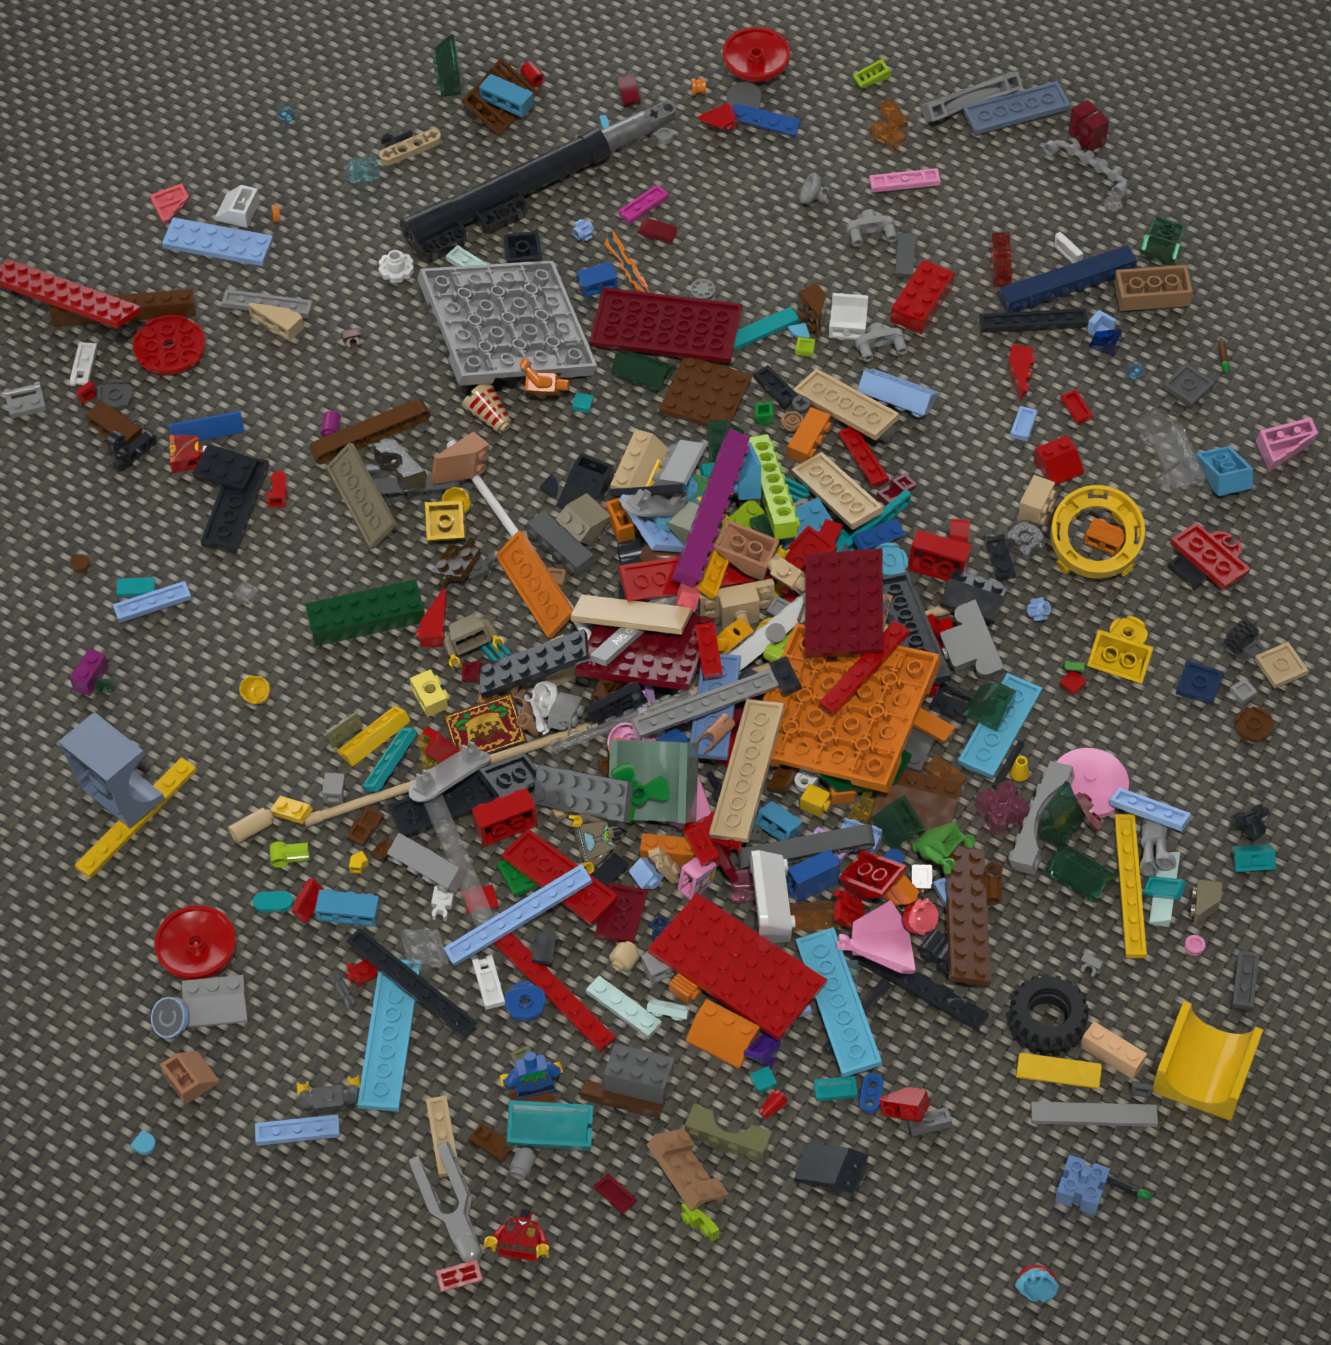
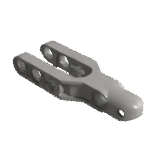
M445 1141L437 1145V1148L459 1201L458 1208L453 1213L445 1214L438 1194L433 1190L429 1180L430 1174L425 1170L419 1158L420 1155L409 1159L429 1213L445 1222L460 1258L464 1262L476 1259L479 1261L482 1256V1248L469 1218L473 1197L450 1143Z

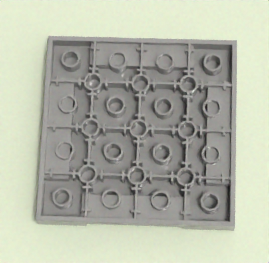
M553 261L420 269L417 279L427 305H431L448 347L450 353L448 359L459 386L493 383L495 378L526 376V371L520 367V362L523 358L532 363L529 368L534 369L537 373H559L561 378L594 375L597 364Z

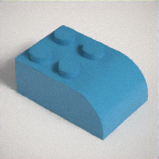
M818 497L796 508V517H799L800 521L797 536L778 539L780 540L778 548L780 545H783L782 549L786 550L808 525L819 532L825 519L833 521ZM770 525L767 530L770 533L771 537L774 538V534Z

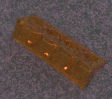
M836 901L789 903L790 915L795 917V927L792 930L829 929L833 927L837 929L838 922L834 920ZM757 912V929L759 931V920Z

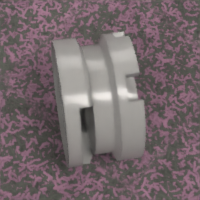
M707 279L695 280L690 286V298L714 300V284Z

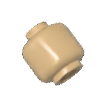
M629 941L618 943L609 956L612 963L611 966L618 972L630 971L639 959L638 948Z

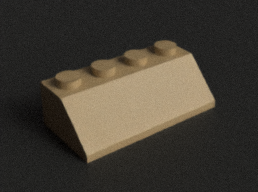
M635 429L610 488L645 487L657 459L662 460L667 456L666 450L668 447L654 434Z

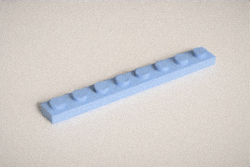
M581 864L444 947V950L453 965L456 966L593 882Z

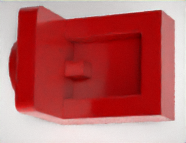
M933 614L926 615L937 640L941 639V632L954 628L951 617L939 619Z

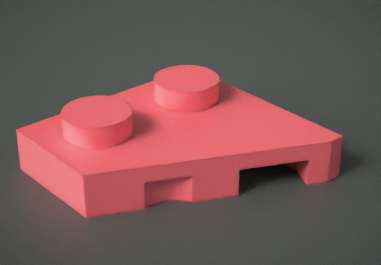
M181 183L151 194L150 200L162 224L165 225L189 201V196Z

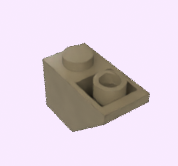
M1198 880L1196 887H1192L1191 899H1195V903L1191 904L1190 916H1193V924L1197 925L1219 909L1222 882Z

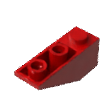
M1012 344L1008 371L1019 400L1022 401L1024 394L1028 393L1029 383H1027V380H1031L1033 369H1030V366H1034L1036 356L1033 355L1034 348Z

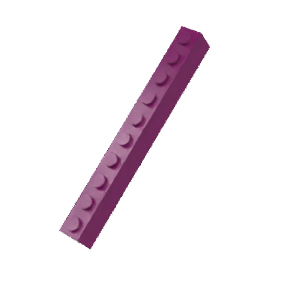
M731 428L722 441L672 579L693 588L696 582L700 583L703 578L704 572H702V569L707 566L709 561L707 555L712 552L715 545L712 541L717 538L720 531L717 527L724 520L725 515H723V511H726L730 504L728 497H731L735 490L733 483L736 484L740 476L738 470L742 469L745 462L743 456H746L750 449L748 445L750 437Z

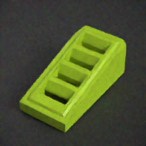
M883 59L853 74L860 88L892 77Z

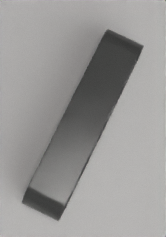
M431 475L373 480L385 503L442 499L443 494L448 489L453 487L460 488V480L432 484Z

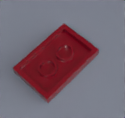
M609 882L608 888L618 895V900L599 918L595 938L619 943L629 941L635 944L648 890Z

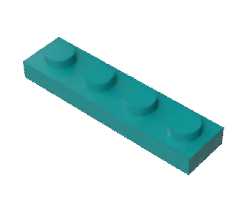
M401 728L362 785L366 792H379L384 787L385 781L394 772L395 766L404 757L407 748L413 743L418 733L414 728Z

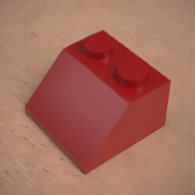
M1068 435L1035 448L1034 463L1047 480L1055 482V486L1084 474L1077 447Z

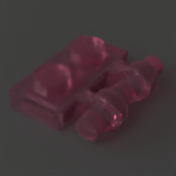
M749 870L736 871L739 880L734 883L730 880L731 892H739V894H731L732 902H740L741 904L746 903V901H756L755 893H745V891H755L753 873H750Z

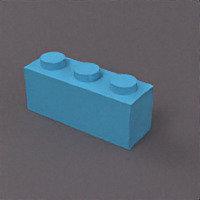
M492 74L479 86L480 97L484 101L520 117H524L534 106L533 92Z
M332 889L319 890L315 909L316 918L318 921L376 927L380 911L379 896L373 894L362 895L350 891L344 893L336 892Z

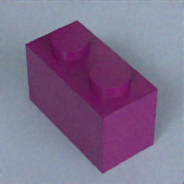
M88 648L70 677L74 691L87 696L92 695L109 668L105 654Z

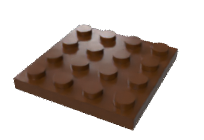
M683 357L660 405L659 413L727 433L752 380V374L704 360Z

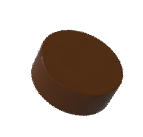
M77 554L70 561L71 568L76 573L86 572L90 567L89 558L84 554Z

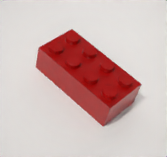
M923 259L891 307L890 322L923 334L953 288L955 272Z

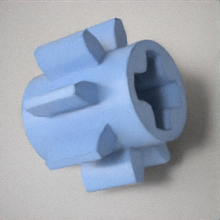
M580 219L574 223L575 228L572 229V232L577 240L587 241L593 237L591 233L594 232V227L590 221Z
M1044 597L1031 599L1027 612L1030 617H1034V621L1048 619L1047 615L1051 612V606L1048 601H1044Z

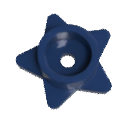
M658 915L652 922H648L647 925L653 930L652 937L659 936L671 921H667L662 915Z

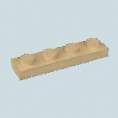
M445 1095L426 1099L439 1178L448 1176L437 1145L448 1141L457 1158L448 1102Z

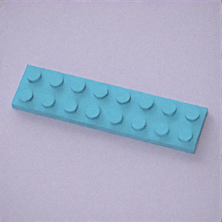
M834 927L795 939L803 964L827 979V984L815 999L842 1077L882 1066L879 1052L843 951L837 950L836 943L839 940Z
M401 960L420 976L421 961ZM379 971L357 1106L359 1109L399 1112L416 1001Z

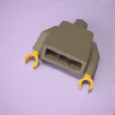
M474 614L467 617H459L456 622L450 624V632L447 633L444 639L448 657H451L449 665L454 671L453 666L455 663H458L460 668H462V663L456 655L491 641V639H493L495 651L498 652L497 644H502L505 648L503 638L497 637L498 633L492 623L486 619H478Z

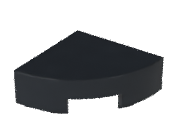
M550 475L540 485V490L554 499L558 494V482L553 475Z

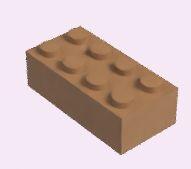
M1187 265L1116 270L1114 287L1119 311L1190 306L1193 291Z

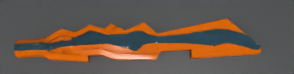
M610 231L604 243L605 247L621 262L620 269L626 272V278H629V283L635 286V290L650 293L644 277L639 275L634 261L630 258L628 259L623 252L626 251L625 247L615 232Z

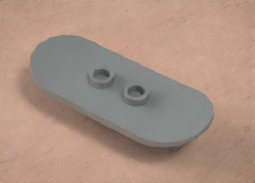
M639 489L636 495L624 497L621 505L626 511L638 516H674L686 505L688 493H674L672 498L669 499L663 495H651V492L647 489H644V491Z
M468 741L469 749L467 746L462 745L460 752L455 753L428 771L422 770L424 772L422 775L417 773L416 779L410 786L409 797L417 802L432 800L473 772L489 764L491 756L486 752L479 751L474 742Z

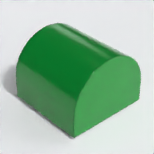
M773 402L755 404V420L758 424L770 425L774 422Z

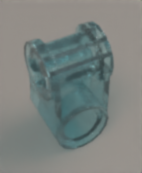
M375 158L348 160L346 163L347 180L357 182L378 179L380 172L377 169V160Z

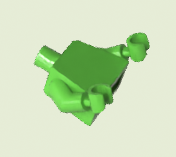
M952 822L927 830L918 841L913 842L912 847L915 853L920 852L924 860L931 859L937 864L941 863L943 865V872L951 874V869L955 870V861L951 858H944L948 857L961 841L964 842L963 847L973 848L975 846V837L973 835L964 836L959 831L956 822Z

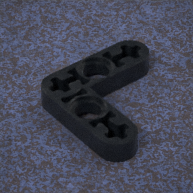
M118 430L113 431L107 438L113 466L120 471L126 470L155 445L157 435L147 430L127 445L125 435Z

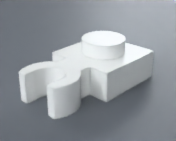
M434 886L431 902L432 907H434L432 911L433 920H436L438 914H443V921L447 920L446 909H452L454 892L448 890L446 893L437 888V886Z

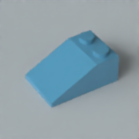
M1231 446L1196 453L1197 460L1210 487L1218 496H1226L1234 492H1244L1253 488V468Z

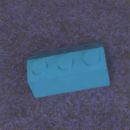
M748 442L750 449L747 455L743 456V459H745L744 465L741 470H738V473H740L739 479L736 484L733 483L735 487L733 493L737 495L738 500L761 499V463L751 442Z

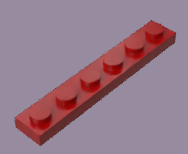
M894 620L883 632V652L863 654L819 701L820 706L836 715L909 636V629Z

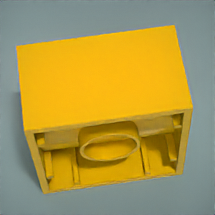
M1183 1001L1159 1064L1152 1092L1231 1121L1253 1063L1263 1029L1255 1027L1253 1031L1246 1034H1232L1217 1030L1205 1024L1194 1014L1191 1003Z

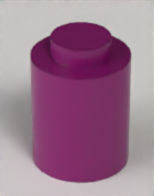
M327 411L323 414L320 432L322 437L339 431L341 422L339 413Z

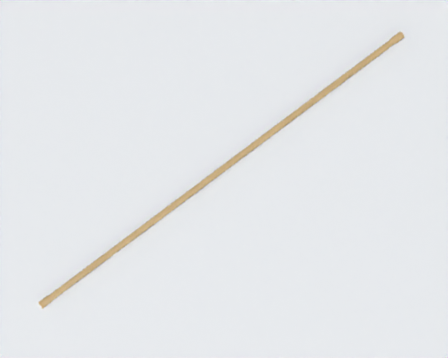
M940 605L925 611L926 615L933 614L936 617L955 612ZM888 623L885 624L884 631L889 627ZM769 663L751 669L760 673L771 668ZM698 686L655 700L656 705L648 707V704L644 706L648 712H652L697 696ZM635 710L606 726L639 716V714ZM591 721L573 727L570 733H567L568 729L491 754V761L484 767L597 729ZM414 780L322 811L310 813L304 821L305 826L308 827L323 822L326 819L407 793Z

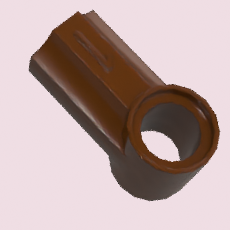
M997 862L988 863L984 871L987 904L989 905L1002 903L1003 869ZM989 873H995L997 876H991Z

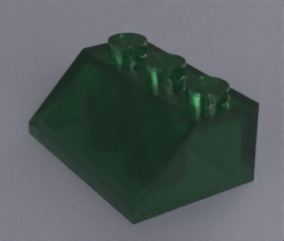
M450 34L435 48V55H432L433 66L437 65L434 68L435 78L439 79L436 80V89L440 90L441 97L461 95L454 34Z
M624 350L616 352L611 374L616 375L615 378L626 380L627 378L632 380L633 384L640 386L646 384L649 385V389L659 391V389L666 388L676 365Z
M1069 845L1055 851L1046 869V872L1050 874L1052 879L1064 882L1070 890L1079 891L1084 894L1085 899L1091 902L1103 899L1119 877L1116 873Z

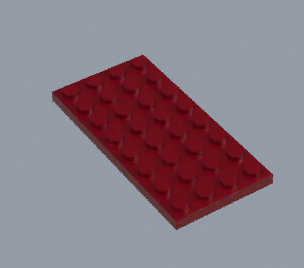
M603 287L589 344L592 347L731 363L743 304Z

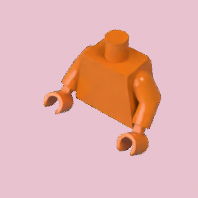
M526 358L521 360L520 367L526 371L525 390L532 395H560V390H569V380L561 379L560 376L553 373H537L534 369L529 368L532 364Z

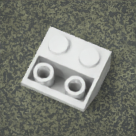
M240 185L229 191L215 216V221L248 228L260 203L258 189Z

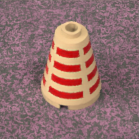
M480 384L471 391L473 395L471 397L467 395L462 403L463 408L497 432L508 430L511 426V419L492 384Z

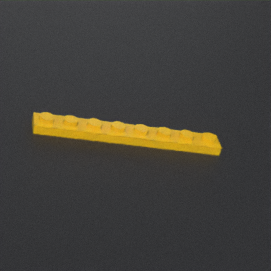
M181 757L153 785L163 793L164 799L130 828L118 820L75 864V868L91 879L197 771L196 767Z
M1115 814L1114 822L1125 958H1146L1135 814Z

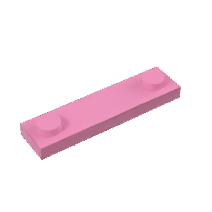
M938 168L869 175L872 192L938 186L941 182Z

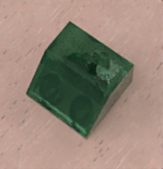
M906 795L891 802L872 817L877 827L882 829V835L891 849H898L926 832V828Z

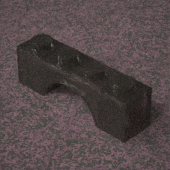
M393 438L373 444L375 461L382 468H396L398 485L405 493L426 487L425 479H427L425 469L421 468L417 461L411 458L410 454L402 448L401 444H398Z

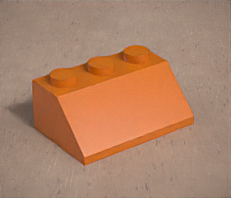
M706 999L695 1016L686 1042L740 1069L747 1058L744 1055V1051L760 1037V1026Z

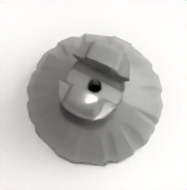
M812 173L807 177L801 188L799 200L802 204L811 203L814 199L824 203L827 200L826 194L829 192V188H823L819 175Z

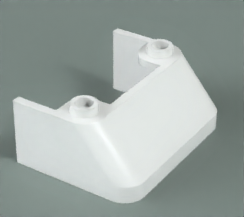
M755 850L751 851L749 872L753 873L759 920V936H763L772 943L790 942L792 928L795 927V917L790 915L785 871H788L787 859H783V855Z

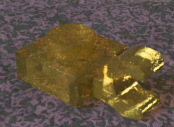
M864 792L862 794L860 803H854L847 819H855L863 824L868 823L876 802V798H870L871 792Z

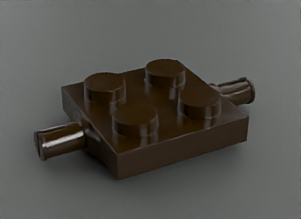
M469 538L464 546L449 545L431 571L434 577L442 578L437 585L438 588L445 589L450 581L463 582L481 556L479 549L472 548L476 543L473 538Z

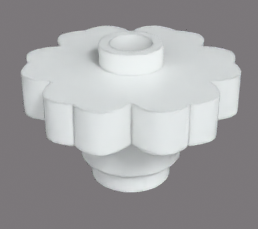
M392 250L388 255H383L379 260V274L384 280L390 279L391 283H401L403 279H409L414 273L413 259L409 254L403 255L401 251Z

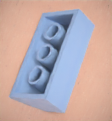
M874 368L863 372L857 390L870 398L879 399V403L885 405L891 403L895 405L896 409L901 411L910 410L912 415L918 417L929 414L939 395L937 391Z

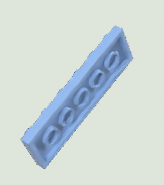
M173 217L162 246L163 248L263 266L273 243V236Z

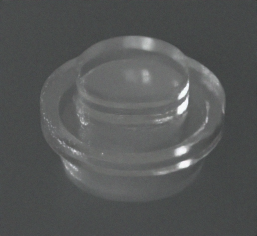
M1111 195L1105 200L1104 206L1107 210L1115 212L1121 209L1122 201L1118 196Z

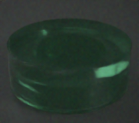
M110 679L96 680L95 689L98 692L111 693L114 691V681Z

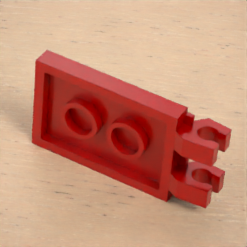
M808 525L785 550H790L785 560L806 574V554L836 552L837 546ZM769 574L766 580L772 579L773 577ZM773 578L775 586L779 581ZM786 585L780 589L781 595L786 599L793 592Z

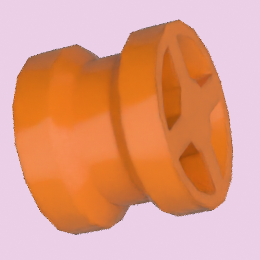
M705 77L700 78V80L691 79L692 96L697 95V93L706 94Z

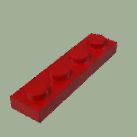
M851 426L838 431V437L872 489L889 482L888 475L859 431Z

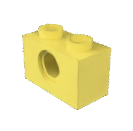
M431 669L410 678L411 689L427 717L448 709V693L445 689H441L440 679L437 675L434 676Z

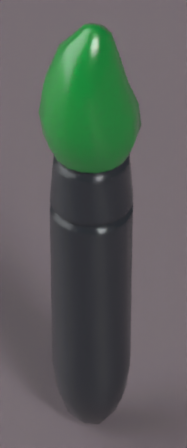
M1108 1175L1107 1183L1137 1195L1138 1198L1152 1199L1151 1194L1145 1189H1139L1125 1181Z

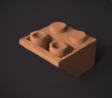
M198 1051L177 1053L160 1064L163 1076L185 1105L220 1083Z

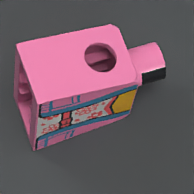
M694 858L681 868L678 891L689 900L696 893L701 894L715 879L718 867L716 863L711 862L701 867L697 858Z

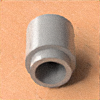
M527 1147L516 1150L509 1167V1174L518 1180H525L529 1176L536 1159L533 1150Z

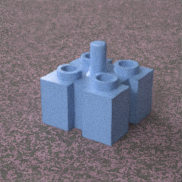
M1069 1155L1057 1190L1055 1202L1069 1207L1072 1206V1203L1080 1205L1079 1210L1096 1215L1110 1168L1096 1163L1093 1164V1167L1086 1166V1160Z

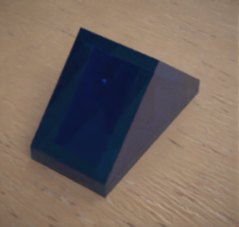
M1122 330L1096 331L1089 347L1115 357L1122 341Z

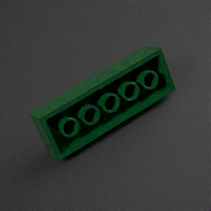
M416 579L305 603L315 647L419 624L425 615Z

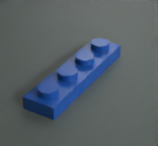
M738 103L734 105L735 113L741 124L792 137L797 136L801 119Z

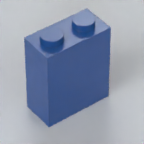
M830 849L788 868L787 889L796 903L802 902L838 884L841 862L836 854L834 855Z

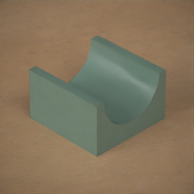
M610 741L609 778H614L611 774L614 768L624 763H631L635 769L636 780H639L642 784L645 785L659 776L664 777L668 782L669 799L662 801L648 797L644 803L636 804L633 820L678 823L696 822L699 742ZM640 788L635 789L633 795H637L640 792Z

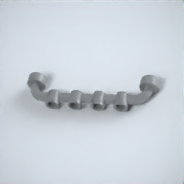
M1049 140L1043 145L1044 152L1049 156L1054 155L1058 151V147L1064 148L1070 156L1075 155L1080 158L1083 164L1093 166L1097 173L1102 172L1108 176L1110 181H1117L1118 184L1112 188V194L1116 198L1121 199L1127 194L1128 183L1122 177V171L1117 167L1113 170L1109 169L1108 162L1105 159L1096 161L1094 153L1090 150L1085 153L1080 151L1081 146L1079 143L1073 142L1069 144L1061 140Z

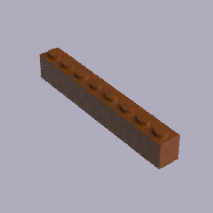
M193 289L111 295L141 306L142 313L130 321L151 320L163 315L196 316V300ZM50 304V315L54 327L100 324L98 321Z

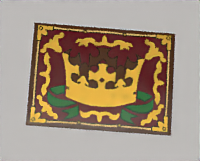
M512 693L443 716L451 743L460 749L459 752L462 745L467 746L469 749L468 741L474 742L479 751L488 754L527 741L524 730L516 723L519 714Z

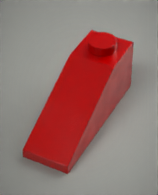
M446 589L441 590L421 619L420 628L416 629V639H420L421 647L444 646L447 607Z

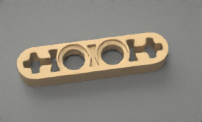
M431 129L380 151V162L383 165L389 166L433 148L441 143V134L438 130ZM421 142L422 145L415 146L414 143ZM402 148L407 149L406 152H399Z

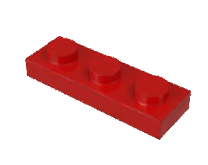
M714 622L695 625L704 679L723 676Z

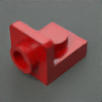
M366 960L354 966L350 962L346 964V977L350 983L354 982L357 988L378 977L377 970Z

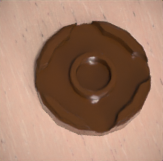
M1252 707L1244 708L1237 713L1234 727L1237 734L1243 740L1259 743L1271 736L1274 722L1266 710Z

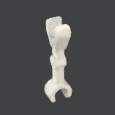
M532 690L533 697L530 699L525 694L524 699L533 708L537 730L545 735L550 730L547 728L544 719H542V713L537 705L539 695Z

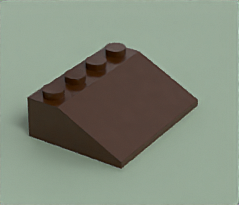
M905 769L899 781L891 786L889 793L878 791L870 825L921 838L927 830L953 822L961 797L962 783Z

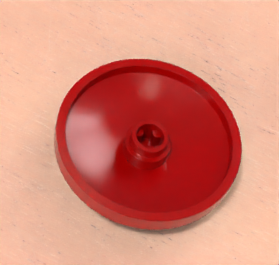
M750 27L739 30L732 34L723 46V62L725 67L734 76L747 81L759 82L773 79L785 71L790 61V47L786 39L779 33L763 27Z
M202 905L188 906L173 912L161 923L155 936V952L161 966L172 976L183 980L206 979L219 973L229 964L236 949V934L231 921L219 910Z

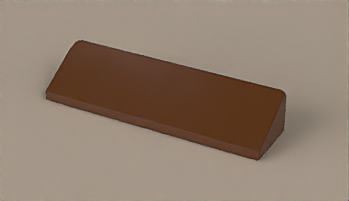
M589 1080L585 1081L580 1092V1099L658 1119L661 1118L666 1101L664 1099L662 1105L604 1091L603 1084Z

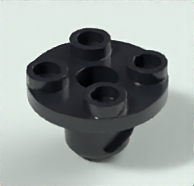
M1262 804L1253 806L1251 808L1252 811L1235 813L1233 815L1234 819L1231 821L1232 826H1244L1243 833L1250 839L1263 836L1266 833L1267 826L1262 818L1267 816L1270 811L1268 807H1263Z

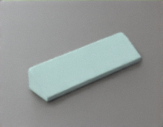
M1170 852L1176 859L1175 869L1165 871L1157 865V877L1177 879L1180 852ZM1153 897L1149 924L1169 927L1173 908L1172 899Z

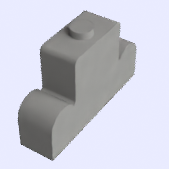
M976 599L958 606L954 613L957 627L940 634L944 646L941 649L944 658L949 659L955 672L975 665L976 674L981 679L986 680L1003 674V664Z

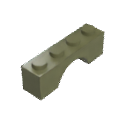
M696 1104L693 1105L685 1123V1130L691 1139H700L713 1147L719 1146L725 1148L730 1153L745 1155L752 1161L759 1160L763 1162L772 1141V1131L755 1125H751L747 1130L740 1133L726 1132L716 1124L713 1110Z

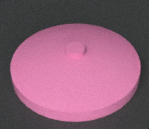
M1080 748L1072 750L1058 759V763L1073 766L1075 778L1069 792L1056 801L1062 809L1082 818L1074 800V796L1078 792L1086 793L1092 799L1091 803L1094 806L1089 812L1096 813L1100 818L1109 816L1119 809L1110 805V799L1119 787L1126 790L1129 789V778L1126 769L1117 758L1100 749Z

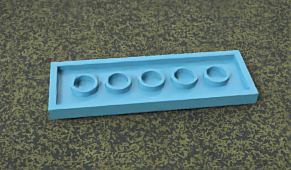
M1007 673L959 757L958 764L994 779L1038 700L1042 687Z

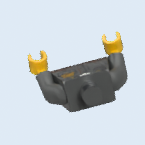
M359 1075L355 1078L347 1077L348 1089L343 1085L312 1088L310 1094L308 1081H306V1084H299L297 1082V1095L300 1096L302 1107L311 1109V1115L351 1111L350 1104L356 1102L358 1088H360L361 1084Z

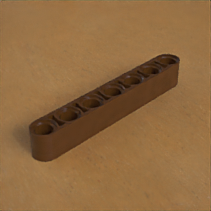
M414 399L311 443L309 449L318 464H325L332 461L348 443L354 444L356 450L427 421L431 413L422 399Z

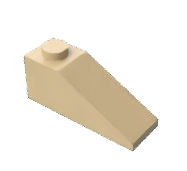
M257 303L248 304L249 313L252 318L288 341H291L304 329L303 318L298 312L283 307Z

